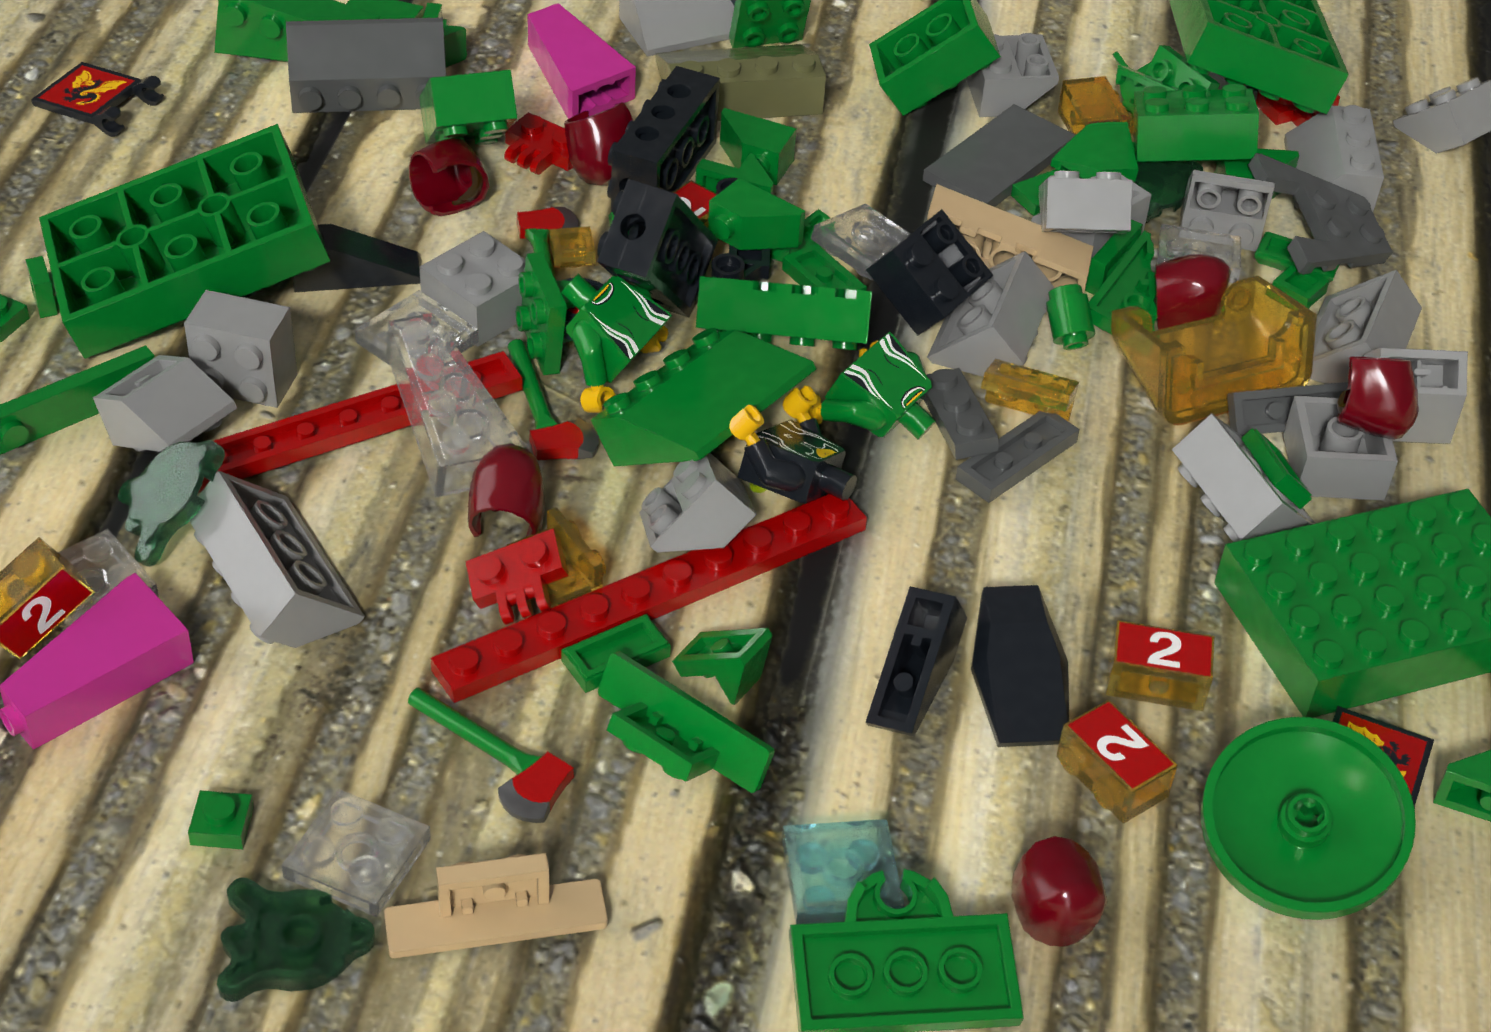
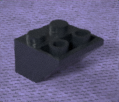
M942 209L866 269L917 336L944 319L993 276Z

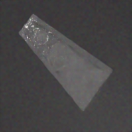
M433 313L388 321L386 354L435 497L469 491L474 470L482 457L495 446L512 443L529 450Z

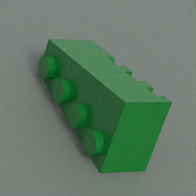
M218 0L214 53L288 62L286 21L380 19V15L335 0Z
M700 276L695 328H704L705 330L716 328L717 332L738 330L768 343H772L773 335L789 336V344L801 346H815V339L831 340L832 348L857 350L858 343L867 344L872 291Z

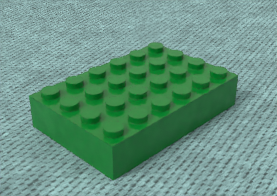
M1169 0L1187 63L1193 70L1205 75L1213 72L1224 76V79L1230 84L1251 86L1258 89L1263 96L1272 100H1279L1281 97L1292 101L1294 106L1307 113H1313L1316 110L1328 114L1349 73L1317 0Z
M278 124L39 217L62 322L84 359L107 352L116 346L142 336L150 335L154 331L186 320L205 290L242 297L330 262L296 162Z
M1469 489L1225 544L1214 583L1303 717L1314 718L1334 713L1338 706L1349 709L1491 672V516Z

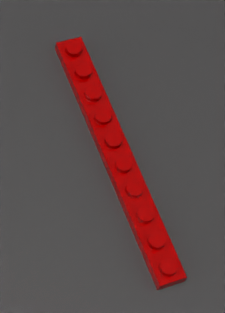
M828 494L741 530L724 548L689 551L431 657V671L453 703L459 702L561 659V649L645 614L651 620L865 531L867 517L850 498L843 501Z

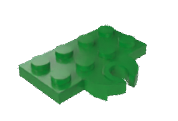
M903 869L900 889L907 896L909 904L904 908L894 909L887 906L880 897L886 881L884 872L881 870L872 873L861 882L857 881L847 900L844 922L790 925L789 943L798 1032H925L1020 1026L1024 1019L1008 914L953 916L948 894L935 877L930 880L915 871Z

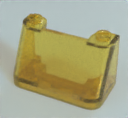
M1257 275L1238 280L1226 289L1221 301L1220 315L1152 331L1153 323L1150 314L1143 308L1130 306L1112 311L1111 332L1114 341L1157 413L1170 424L1184 425L1206 419L1211 413L1215 416L1229 413L1227 393L1307 386L1313 367L1317 314Z

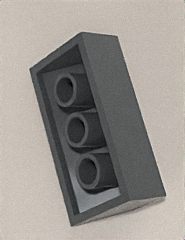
M443 18L286 21L292 113L421 109L419 97L429 78L446 76Z

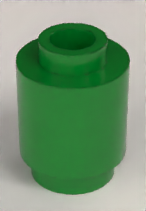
M1078 284L1063 285L1048 292L1049 301L1046 302L1054 344L1063 345L1064 350H1075L1089 344L1088 339L1095 336L1088 295L1082 292V287Z

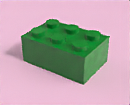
M939 0L869 44L879 85L903 116L914 109L923 107L935 96L945 90L956 87L963 79L978 70L989 67L993 61L1001 57L988 16L977 0Z
M511 70L429 78L419 97L426 144H432L449 138H457L463 141L474 139L475 145L499 142L498 138L503 137L517 120Z
M1240 84L1224 85L1222 89L1206 90V87L1201 85H1188L1183 87V90L1167 91L1162 86L1145 87L1143 91H1134L1133 138L1137 162L1252 159L1257 153L1259 111L1252 89H1246V86Z

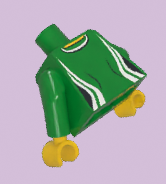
M578 273L561 292L563 296L579 309V312L566 326V332L572 338L580 357L585 383L591 386L583 390L580 399L581 406L587 413H600L604 402L615 396L613 389L604 387V384L607 381L611 383L639 351L642 353H653L661 350L659 342L666 341L669 335L668 329L663 325L672 315L653 301L650 291L630 284L619 276H612L597 291Z
M890 331L879 341L872 342L869 350L865 348L859 349V358L839 375L824 396L826 399L823 403H821V398L816 394L817 403L808 411L811 419H817L818 425L823 420L846 422L867 429L877 437H885L901 423L919 440L936 422L919 405L932 389V382L925 374L920 357L914 352L906 351Z

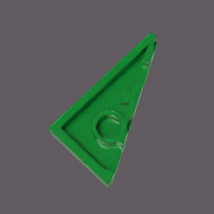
M1144 230L1091 298L1089 305L1095 326L1151 357L1159 343V336H1155L1154 323L1157 319V306L1154 303L1156 298L1155 272L1151 271L1154 243L1151 240V233Z

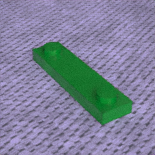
M145 345L0 404V455L99 414L93 397L155 358L154 354Z

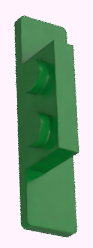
M618 651L610 655L598 688V695L621 710L612 713L606 731L622 740L624 746L629 750L644 754L661 765L663 771L673 778L687 782L714 769L750 793L761 789L775 753L773 747L622 652Z

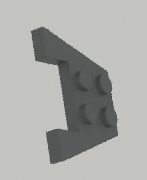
M1256 153L1248 164L1255 180L1275 183L1274 192L1290 194L1295 197L1312 232L1314 239L1295 236L1287 247L1300 274H1310L1316 267H1321L1323 271H1332L1339 264L1346 263L1350 268L1383 264L1393 253L1383 229L1379 226L1371 210L1369 201L1364 196L1260 153Z

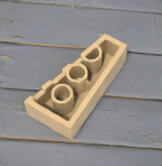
M936 184L927 220L942 209L988 269L1026 251L1055 288L1063 285L1078 284L1081 285L1082 292H1085L1094 246L1059 232H1042L1041 225Z

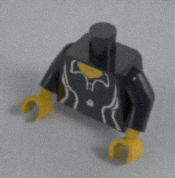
M804 386L801 390L795 387L783 400L784 411L792 418L797 419L799 423L788 420L755 433L764 424V419L759 410L753 405H747L730 421L729 428L731 433L747 443L746 447H744L745 452L738 473V478L800 503H809L826 494H831L846 501L854 491L857 482L855 475L841 469L846 455L844 448L824 438L817 419H811L808 411L817 403V396L809 386Z

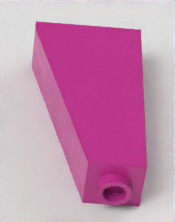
M557 3L527 14L528 47L568 119L583 111H589L590 117L612 108L615 104L626 103L635 99L636 67L563 6Z
M134 573L121 581L0 684V692L4 707L0 709V718L12 736L20 734L34 750L193 664L189 631L145 582Z

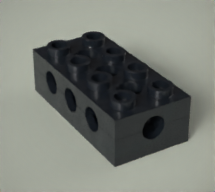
M676 66L667 79L660 81L657 92L651 100L647 99L644 102L641 113L635 121L631 120L628 123L625 134L618 142H614L609 150L608 165L612 166V178L608 185L607 196L611 198V212H613V204L617 194L625 189L628 179L675 193L689 182L696 172V167L701 159H705L716 144L719 77Z
M628 179L625 189L619 191L613 204L614 218L609 232H604L599 240L597 248L599 258L597 262L611 275L619 276L630 284L650 291L653 301L667 311L689 318L698 296L700 276L705 277L718 239L678 194Z

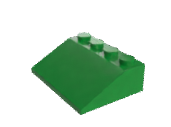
M710 328L695 335L692 338L694 344L689 348L678 350L665 357L663 360L665 365L659 370L647 372L635 379L633 382L635 387L629 392L617 394L605 401L603 404L605 409L593 417L591 422L613 466L698 461L733 435L729 428L730 421L739 411L747 405H753L761 413L816 370L814 362L738 330L717 332L716 328Z

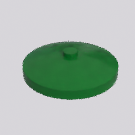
M1311 717L1281 718L1257 725L1239 735L1226 746L1213 764L1205 784L1201 802L1203 837L1214 863L1223 876L1241 894L1254 903L1275 913L1293 918L1310 920L1333 919L1355 913L1371 905L1381 898L1400 876L1409 859L1415 838L1416 819L1412 796L1406 781L1394 762L1382 749L1362 734L1349 727L1324 719Z

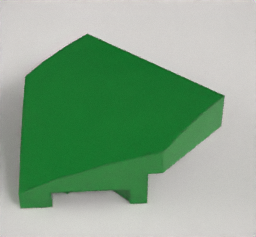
M1098 122L1086 125L1052 158L1050 166L1058 171L1065 168L1068 171L1080 172L1079 176L1083 179H1091V177L1096 176L1097 172H1120L1121 175L1135 182L1139 169L1128 122Z

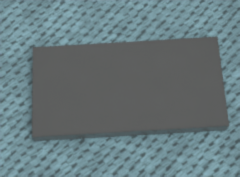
M1013 104L925 168L923 181L936 187V184L995 207L1011 195L1012 184L1035 177L1051 164L1052 158L1075 134Z

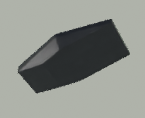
M1039 586L983 587L971 672L997 747L1068 744L1070 741V727L1068 726L1070 724L1068 660Z

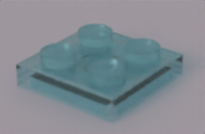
M887 819L783 826L782 842L796 924L844 922L847 900L857 881L861 882L872 873L883 870L886 878L884 888L880 893L882 901L894 909L904 908L905 905L902 890L900 889V880Z

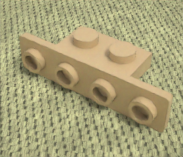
M546 853L534 855L516 854L504 859L474 863L464 861L451 866L436 867L438 900L392 906L384 910L388 951L391 958L605 929L608 925L600 880L590 879L549 885V867Z

